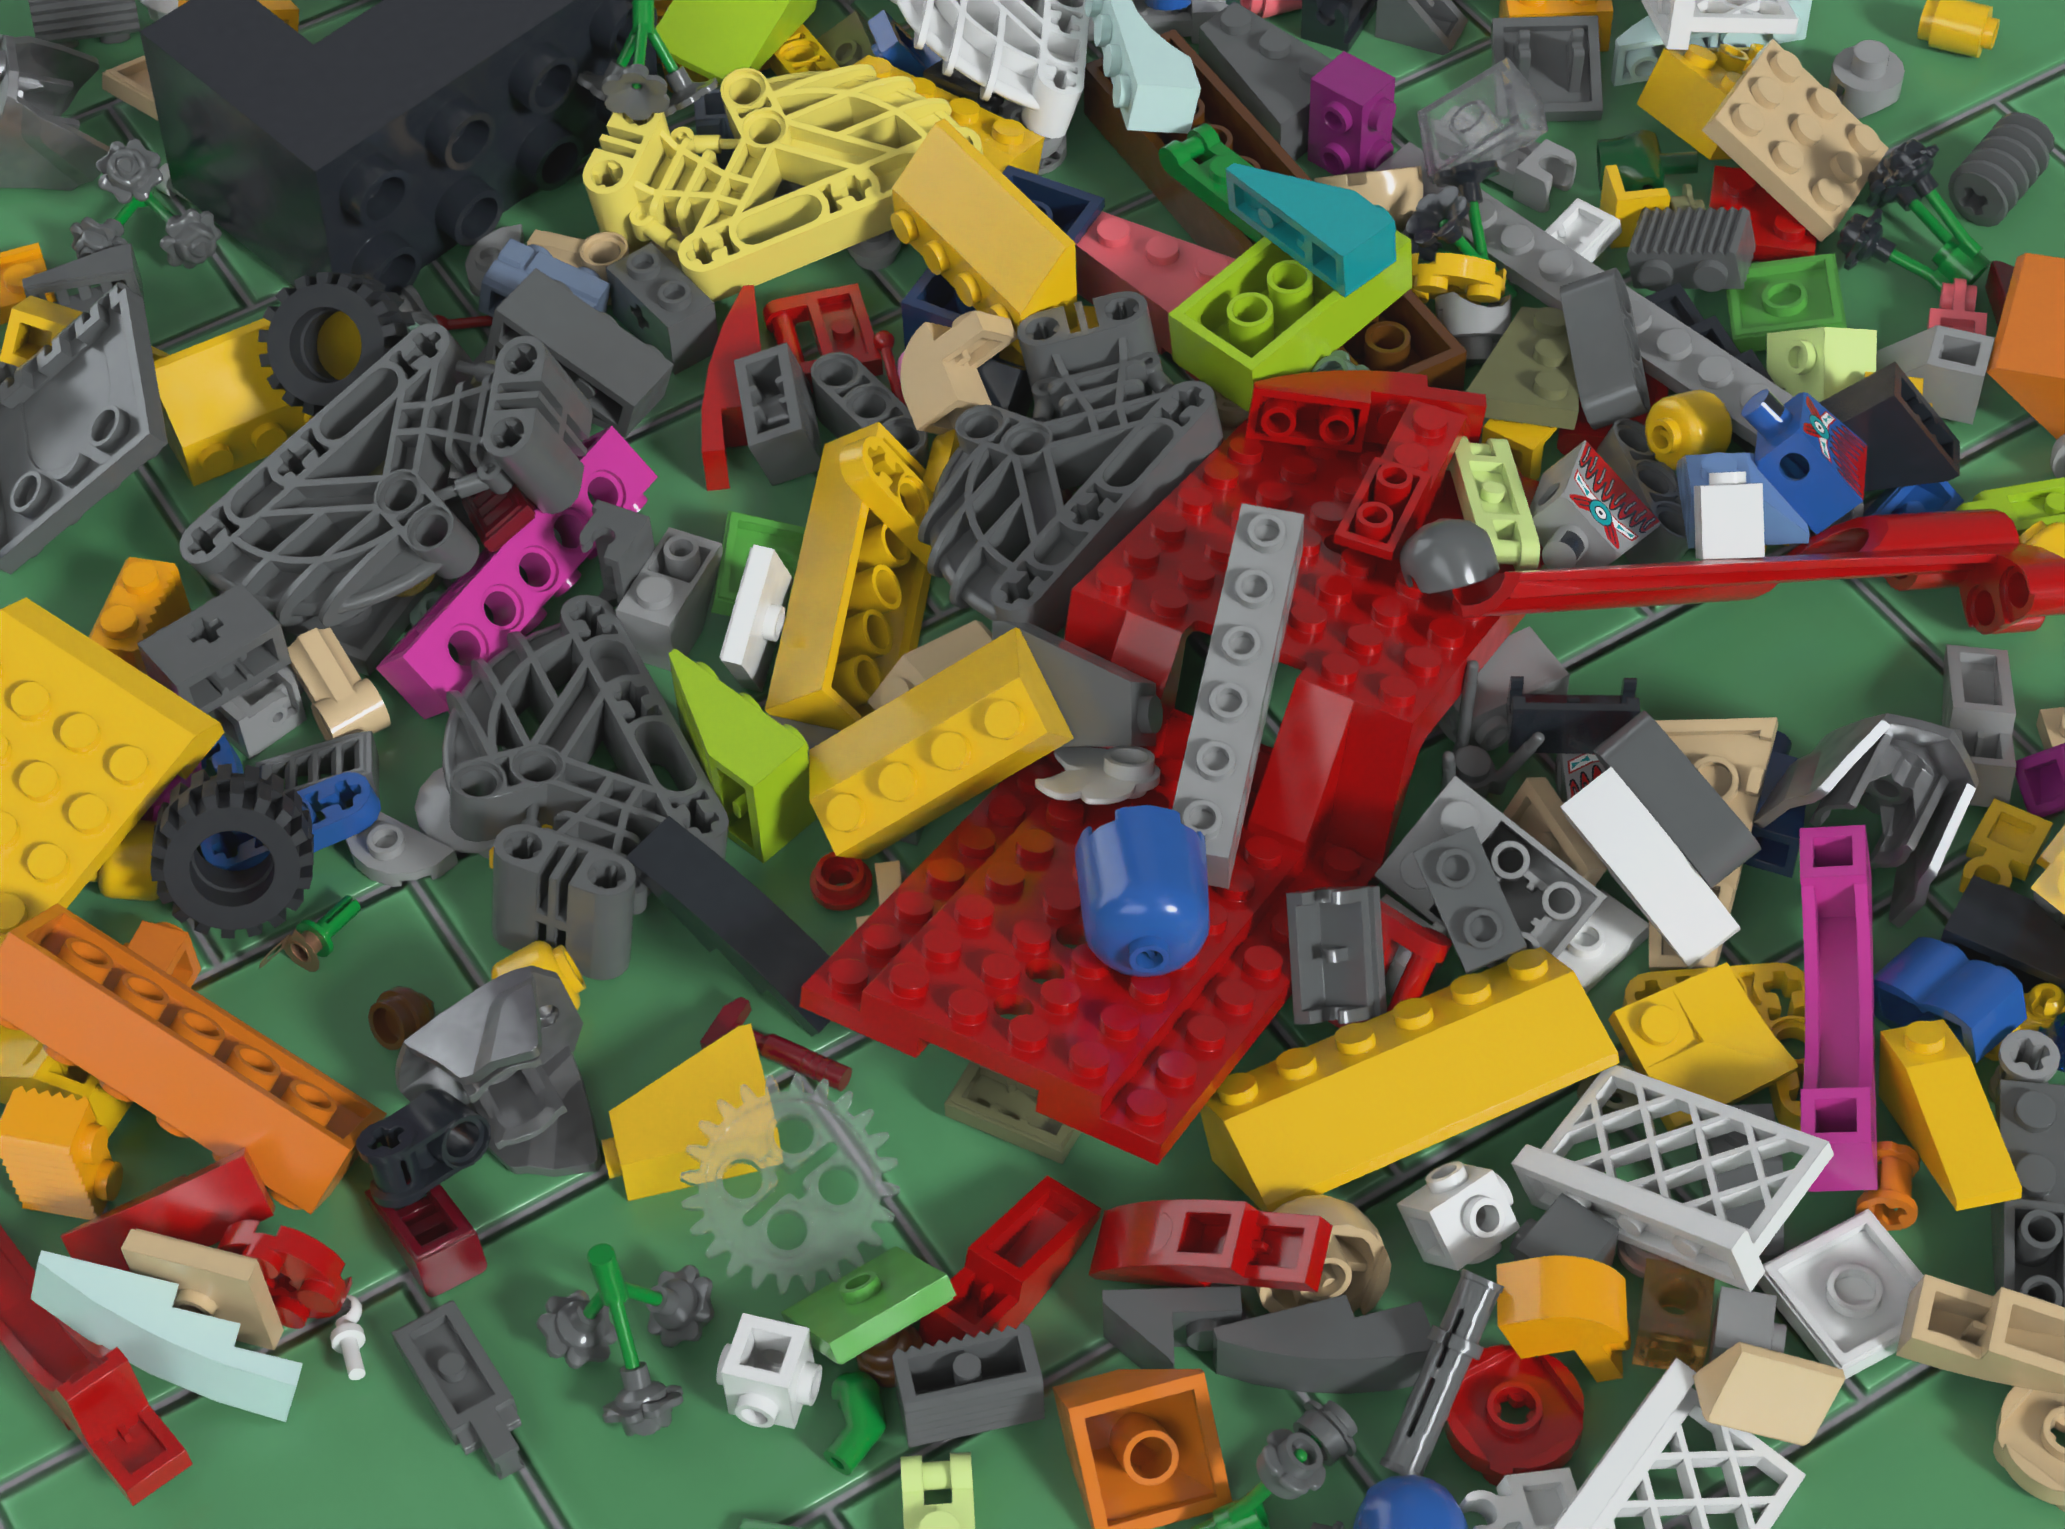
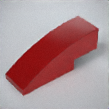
M245 1147L188 1176L183 1174L61 1234L60 1237L71 1258L130 1272L121 1247L131 1229L136 1230L137 1228L209 1247L221 1241L228 1226L242 1220L261 1222L274 1216L275 1205Z
M1047 1175L967 1248L965 1266L950 1279L956 1296L953 1297V1300L922 1317L920 1320L919 1334L923 1344L926 1342L934 1347L938 1340L948 1344L952 1337L961 1341L966 1334L975 1338L980 1331L989 1335L993 1328L1003 1332L1007 1325L1017 1329L1019 1324L1027 1318L1076 1254L1099 1220L1101 1208Z

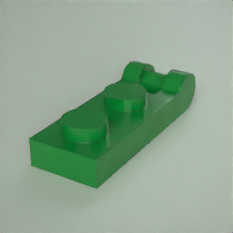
M1202 123L1188 132L1186 140L1182 142L1173 140L1159 149L1160 163L1171 177L1256 243L1264 237L1230 211L1228 205L1226 168L1233 163L1253 166L1220 142L1218 134L1211 125ZM1199 158L1203 163L1199 165L1194 160Z

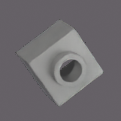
M1721 1286L1713 1319L1708 1363L1738 1342L1784 1353L1787 1325L1774 1323L1777 1296Z

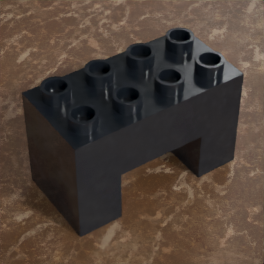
M189 0L140 31L172 187L202 212H211L214 215V221L295 288L294 280L302 276H317L318 272H335L364 275L366 279H376L386 285L385 292H394L400 295L403 287L414 284L422 268L457 244L462 246L475 245L494 230L502 213L539 188L544 191H551L565 184L578 169L582 158L591 153L594 148L601 146L599 141L601 134L609 136L606 125L613 112L606 108L605 101L594 96L589 89L581 86L576 80L580 73L583 74L584 71L604 75L611 59H618L632 30V0H382L314 45L257 0ZM654 7V27L656 28L658 15ZM647 38L645 66L649 70V75L658 76L656 51ZM634 53L628 63V66L633 64Z

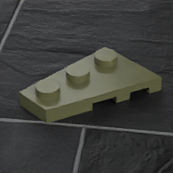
M1543 307L1540 309L1520 308L1466 390V392L1486 394L1487 408L1484 418L1570 430L1575 429L1579 412V393L1562 310L1553 307Z

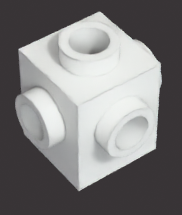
M1460 1161L1450 1162L1434 1169L1427 1175L1425 1179L1426 1185L1396 1204L1423 1261L1457 1271L1467 1264L1480 1263L1493 1257L1502 1247L1500 1242L1520 1229L1510 1207L1513 1205V1196L1505 1181L1491 1169L1463 1164Z
M743 1313L732 1344L727 1343L720 1355L716 1381L717 1384L724 1387L729 1414L736 1415L741 1421L755 1427L768 1428L775 1424L795 1429L803 1404L812 1406L817 1398L822 1378V1366L814 1363L809 1328Z

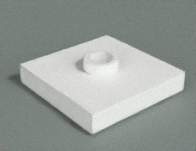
M755 544L753 548L750 547L719 658L743 688L762 692L776 641L779 639L783 629L785 609L794 579L774 549Z
M1868 1208L1762 1264L1766 1272L1758 1281V1284L1766 1294L1777 1296L1776 1307L1819 1362L1843 1369L1845 1378L1848 1379L1897 1351L1909 1293L1924 1275Z

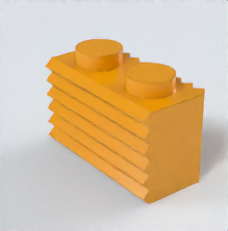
M135 557L126 559L89 635L90 639L147 676L148 674L137 644L153 635L159 629L170 625L191 612L180 573L175 563Z
M23 1086L14 1089L0 1118V1159H3L2 1166H6L9 1180L13 1181L12 1187L16 1188L15 1194L19 1195L22 1208L91 1220L102 1215L107 1202L113 1201L117 1197L122 1185L123 1167L120 1162L113 1161L107 1147L108 1130L106 1126L98 1125L86 1096L76 1100L73 1094L63 1098L61 1092L51 1096L48 1090L38 1094L35 1088L27 1092Z

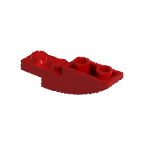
M1333 370L1278 376L1254 382L1245 438L1361 453L1363 441L1388 444L1412 399L1466 415L1467 419L1463 436L1468 438L1469 443H1479L1487 408L1486 394L1428 387L1427 375L1403 372Z
M1411 399L1381 458L1374 457L1334 534L1333 543L1390 561L1399 557L1406 541L1424 524L1443 488L1445 471L1464 435L1467 416Z
M1174 1199L1121 1205L1104 1211L1088 1275L1097 1280L1182 1288L1211 1287L1212 1283L1318 1292L1333 1225L1321 1216L1259 1211L1246 1201Z

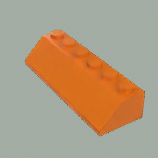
M58 903L8 932L0 946V1025L12 1030H22L44 1044L43 1048L50 1057L65 1065L79 1066L99 1079L100 1086L109 1095L121 1101L137 1103L154 1114L157 1123L167 1132L181 1138L190 1137L212 1151L215 1161H219L246 1147L264 1185L268 1187L269 1194L277 1202L294 1210L303 1209L311 1215L331 1195L359 1156L356 1140L360 1133L369 1125L384 1120L387 1115L378 1107Z

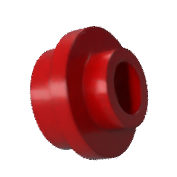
M834 851L824 855L818 861L810 876V890L813 898L821 906L830 910L844 911L858 907L867 900L873 887L871 871L861 859L839 857L835 855ZM839 883H847L846 885L836 886Z

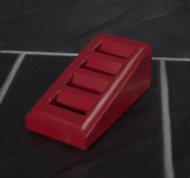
M515 483L504 494H495L488 489L462 499V504L482 544L490 552H496L531 522L536 514L534 505Z
M410 1178L405 1180L406 1184L410 1183ZM441 1184L425 1194L426 1197L398 1211H395V1208H385L378 1205L372 1198L370 1188L364 1191L370 1207L428 1297H436L486 1270L487 1262L477 1232Z

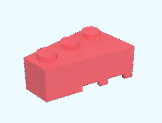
M1102 211L1076 245L1077 293L1091 304H1093L1092 298L1122 291L1137 292L1144 296L1148 304L1158 353L1162 355L1167 351L1172 355L1168 314L1236 259ZM1186 370V373L1196 381L1200 380Z

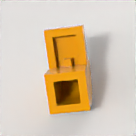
M1565 1255L1536 1257L1496 1265L1497 1284L1504 1286L1503 1292L1499 1294L1497 1299V1326L1521 1359L1575 1350L1597 1383L1623 1378L1622 1351L1630 1349L1631 1333L1627 1320L1626 1279L1617 1270L1599 1261Z

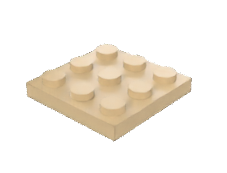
M1774 39L1757 53L1702 129L1711 140L1820 242L1835 231L1868 181L1869 173L1875 169L1889 149L1871 127L1861 123L1841 104L1839 98L1832 90L1823 87L1802 67L1794 54L1784 50Z

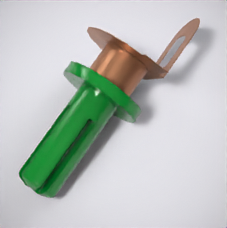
M346 895L317 922L303 919L296 926L292 935L288 934L264 957L259 968L266 965L276 954L284 949L295 964L309 972H316L319 969L317 956L327 957L333 952L334 945L331 938L361 911L359 902L356 899L353 900L352 896ZM282 944L280 949L268 959L269 955Z

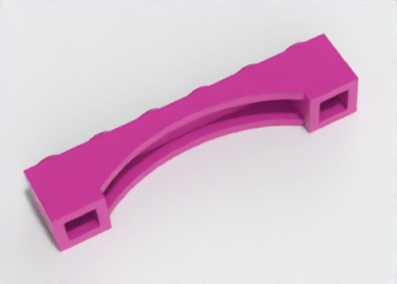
M1849 825L1800 828V883L1805 973V1061L1803 1089H1801V1131L1829 1141L1834 1152L1833 1157L1808 1189V1192L1878 1190L1872 878L1866 826Z

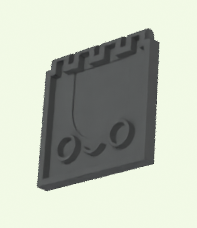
M118 282L90 306V313L83 312L52 339V346L45 345L14 372V378L8 377L0 384V569L10 575L30 558L37 556L44 546L68 526L77 523L86 511L108 493L115 491L122 481L146 461L156 457L161 449L168 444L143 297L132 292L124 283Z

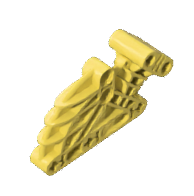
M869 64L850 65L829 71L791 73L772 78H766L762 72L752 68H741L729 73L722 81L720 87L729 127L735 139H721V135H694L690 128L684 126L674 129L670 134L664 112L652 113L648 119L640 121L629 118L625 113L613 112L606 125L609 136L601 134L599 141L602 150L594 148L584 167L582 177L600 232H615L622 235L627 240L630 254L641 249L650 240L665 250H674L678 253L683 273L713 302L739 293L743 286H757L892 230L890 219L891 214L894 213L892 187L936 122L945 118L983 154L982 143L979 135L974 130L959 126L950 117L952 108L947 100L942 98H925L916 93V86L913 80L906 76L877 78L874 67ZM723 149H735L725 170L719 168L716 154H721ZM782 180L805 186L773 199ZM671 227H680L681 234L685 237L682 242L677 240V234L670 230Z

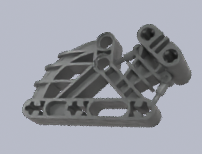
M1122 291L1092 298L1099 327L1091 329L1087 325L1082 301L1074 303L1081 331L1071 334L1064 306L1037 312L1025 318L1017 328V337L1035 402L1032 419L997 406L985 404L967 409L956 420L955 431L960 446L955 450L942 471L935 487L931 505L918 531V540L932 547L928 558L927 570L930 575L945 578L951 586L949 599L952 605L962 609L972 607L992 621L1031 623L1056 635L1067 623L1071 589L1223 443V432L1214 391L1206 383L1194 380L1184 381L1175 385L1163 372L1148 304L1144 296L1137 292ZM1082 485L1064 505L1061 490Z
M437 323L420 325L406 335L190 524L181 537L180 553L184 560L218 590L226 592L242 583L269 612L276 613V619L283 626H295L314 616H319L320 622L326 627L339 625L355 617L370 606L388 600L414 587L434 573L441 578L454 579L463 576L471 570L479 556V544L472 533L444 503L445 500L458 495L463 499L488 489L495 494H504L515 483L531 503L543 513L555 514L569 508L578 498L581 489L584 465L577 456H586L587 448L580 440L589 439L593 418L592 406L545 345L534 336L524 335L506 343L499 351L495 365L487 362H480L477 365L472 362L469 355L445 327ZM473 376H475L476 381L482 382L481 386L474 388L471 384ZM385 460L383 475L367 476ZM452 463L463 477L455 479V484L447 487Z
M578 595L568 599L562 605L560 623L531 633L526 637L519 631L508 633L507 648L488 662L482 658L471 661L473 677L462 692L452 690L446 693L450 716L445 727L442 745V767L446 787L450 795L449 822L451 829L457 836L468 841L481 842L495 839L492 893V933L494 939L499 945L514 952L535 941L546 940L553 948L563 945L574 960L582 976L597 980H609L622 975L628 969L631 960L633 916L642 913L646 909L647 897L653 893L636 875L634 866L625 857L664 819L670 816L725 860L729 819L621 621L617 618L613 607L608 601L598 596ZM568 683L558 698L554 689ZM528 706L532 708L540 724L531 741L518 718ZM601 741L606 746L621 775L588 764ZM501 745L503 751L498 752ZM649 763L664 767L670 773L679 791H672L663 787L657 780ZM542 825H551L553 829L542 828Z

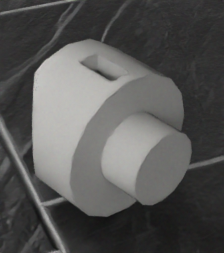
M1876 40L1861 41L1855 46L1843 49L1836 55L1832 64L1828 89L1837 95L1841 104L1857 119L1863 118L1898 101L1905 73L1903 62L1896 54L1889 51V48L1882 42Z
M1455 292L1435 297L1436 317L1467 350L1466 364L1485 363L1493 351V343L1499 342L1512 322L1511 295L1500 298L1499 302L1489 303L1487 307L1476 305L1460 297Z

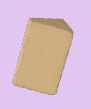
M1743 1342L1736 1343L1693 1375L1702 1414L1707 1422L1800 1446L1807 1445L1814 1438L1846 1379L1843 1369Z

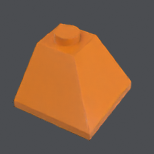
M1118 1369L1052 1387L1067 1454L1092 1529H1153L1212 1513L1214 1509L1232 1502L1205 1373L1202 1369Z

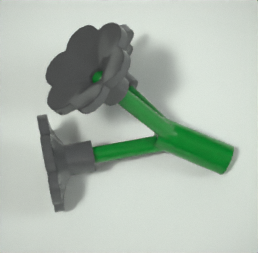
M632 0V30L618 59H611L604 75L584 71L583 74L580 73L576 80L581 86L589 89L594 96L605 101L606 108L611 112L625 113L629 118L639 121L648 119L652 113L664 112L665 117L677 110H681L696 102L702 96L716 89L719 84L716 77L705 82H692L684 66L678 68L654 27V0ZM647 38L668 72L665 79L657 75H649V70L645 66ZM634 53L633 64L628 66V63ZM667 82L674 92L671 99L666 94Z

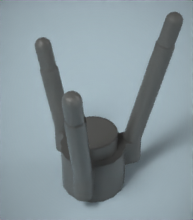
M1475 660L1468 661L1466 665L1456 741L1452 752L1445 751L1442 755V780L1439 795L1452 778L1456 776L1486 800L1488 793L1501 795L1504 792L1507 781L1535 753L1536 749L1544 742L1545 737L1541 732L1534 733L1499 770L1495 769L1492 759L1484 749L1470 746L1469 741L1479 669L1478 662Z

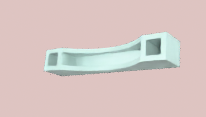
M1085 0L1086 16L1092 17L1094 22V43L1097 47H1101L1103 51L1105 77H1111L1113 84V104L1115 108H1120L1126 129L1132 131L1188 134L1192 127L1201 90L1191 57L1170 45L1151 29L1137 12L1132 0Z

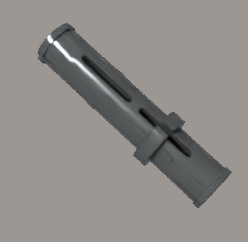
M1463 1268L1459 1274L1461 1277L1440 1326L1432 1324L1427 1338L1433 1340V1343L1413 1390L1407 1399L1405 1409L1385 1456L1381 1458L1379 1463L1400 1475L1424 1477V1471L1443 1426L1449 1417L1450 1410L1472 1358L1480 1360L1485 1347L1479 1345V1341L1499 1294L1504 1289V1286Z

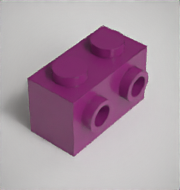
M1345 51L1313 76L1310 85L1307 160L1325 169L1332 175L1373 171L1390 158L1394 151L1391 140L1393 119L1396 113V104L1394 103L1396 78Z

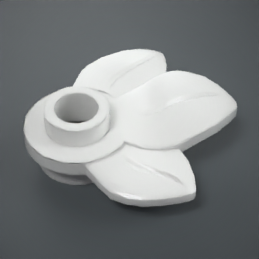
M1119 746L1109 750L1093 747H1059L1054 750V755L1066 771L1049 778L1035 779V787L1048 797L1067 801L1081 798L1082 801L1089 805H1109L1126 799L1142 797L1148 790L1157 787L1160 783V769L1155 765V755L1142 747Z

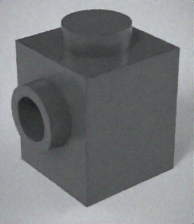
M1561 1193L1538 1222L1530 1218L1520 1227L1512 1240L1509 1252L1514 1255V1261L1543 1256L1565 1255L1592 1259L1611 1267L1613 1265L1619 1228Z

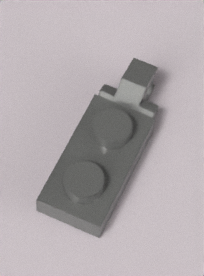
M454 1300L392 1331L396 1347L455 1445L459 1444L466 1456L481 1448L486 1460L499 1480L524 1468V1463L518 1453L520 1450L519 1446L510 1431L522 1425L521 1419L517 1414L518 1411L514 1397Z

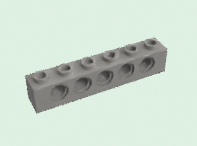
M1243 503L1241 504L1172 808L1180 813L1182 824L1193 829L1196 833L1201 831L1205 836L1208 885L1229 889L1302 557L1304 514Z

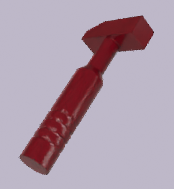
M739 997L722 1007L700 1041L702 1049L735 1027L743 1025L752 1011L749 1000ZM752 1029L757 1049L764 1058L813 1080H817L840 1092L848 1085L852 1075V1068L774 1033L764 1035Z

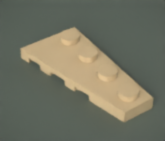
M1777 717L1655 720L1751 832L1779 725ZM1743 864L1711 889L1730 914ZM1649 921L1650 972L1689 969ZM1723 944L1691 969L1717 967Z

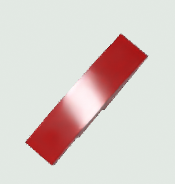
M754 285L743 286L722 325L708 366L702 403V458L707 491L730 489L726 448L748 445L734 360L761 351Z

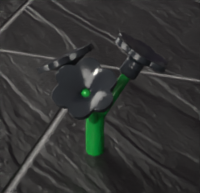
M1497 161L1462 163L1433 175L1437 187L1444 189L1438 194H1427L1418 202L1416 211L1409 218L1406 228L1402 232V234L1411 239L1412 254L1419 253L1420 259L1434 262L1436 253H1453L1442 249V243L1438 242V240H1444L1447 244L1453 243L1463 255L1490 260L1479 204L1483 202L1480 183L1484 179L1500 174ZM1467 214L1469 215L1475 249L1462 236L1463 228L1460 225V221ZM1506 279L1505 292L1502 297L1511 295L1512 300L1518 294V291Z

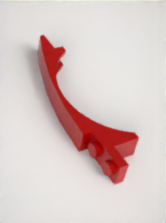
M0 1225V1344L68 1431L72 1430L130 1504L134 1506L193 1465L183 1445L149 1405L128 1359L120 1349L116 1347L110 1350L103 1345H96L30 1299L36 1272Z

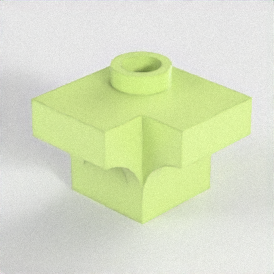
M1818 327L1767 333L1766 371L1777 386L1792 396L1805 392L1809 393L1818 402H1821L1864 379L1865 372H1876L1877 330Z

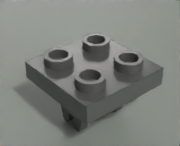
M1598 15L1492 18L1491 45L1496 123L1601 120L1603 99Z

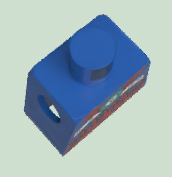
M1764 389L1755 394L1745 404L1741 415L1758 431L1754 462L1758 470L1816 535L1863 502L1867 444L1809 393H1798L1783 405L1768 389Z

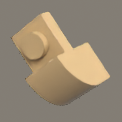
M975 310L957 317L952 323V328L925 322L916 330L905 349L900 372L903 397L916 430L941 435L955 429L956 420L967 409L977 405H992L977 368L1018 339L1009 318Z

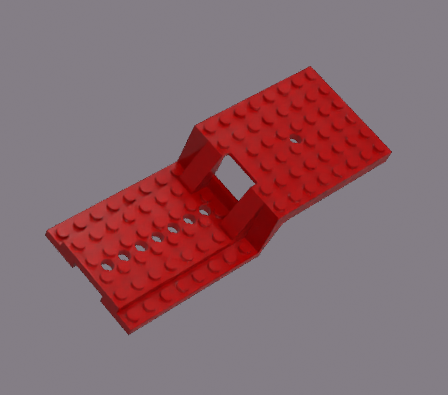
M1247 419L1230 434L1218 448L1071 589L1064 640L1156 683V695L1160 698L1163 708L1162 726L1160 731L1156 733V746L1137 747L1145 748L1155 755V765L1160 769L1159 785L1154 789L1148 790L1142 797L1126 799L1109 805H1089L1082 801L1081 798L1071 801L1057 800L1041 793L1035 787V779L1049 778L1066 771L1055 758L1054 751L1002 780L802 985L800 1007L914 1058H917L931 1043L1038 1090L1036 1112L1158 1166L1292 995L1286 893L1318 887L1377 886L1379 884L1374 875L1387 860L1415 762L1424 740L1462 694L1467 662L1470 660L1477 661L1479 673L1526 615L1462 618L1456 614L1452 590L1431 594L1422 593L1412 576L1413 587H1408L1401 570L1400 556L1390 561L1333 543L1334 534L1374 457L1381 458L1387 444L1363 441L1361 453L1248 439L1245 438ZM1450 470L1445 471L1443 488L1422 526L1441 518L1464 520ZM1518 471L1530 508L1539 481L1525 477ZM1241 504L1304 514L1303 552L1279 657L1280 663L1302 672L1296 678L1273 748L1260 744L1229 889L1208 885L1209 934L1201 951L1181 969L1162 976L1136 977L1121 974L1103 964L1086 942L1076 869L1075 847L1084 829L1090 826L1092 827V832H1094L1098 827L1114 821L1115 810L1122 807L1152 805L1168 809L1173 808L1193 716L1174 709L1186 638L1193 631H1201L1212 636ZM1541 544L1537 570L1549 569L1542 559L1543 547ZM1499 564L1498 573L1515 571L1513 564ZM1093 747V748H1105V749H1108V750H1109V749H1111V748H1113V747ZM1063 945H1077V947L1071 949ZM1033 979H1045L1048 981L1040 984L1033 981ZM1012 1014L1016 1015V1017L1009 1020L1000 1015Z

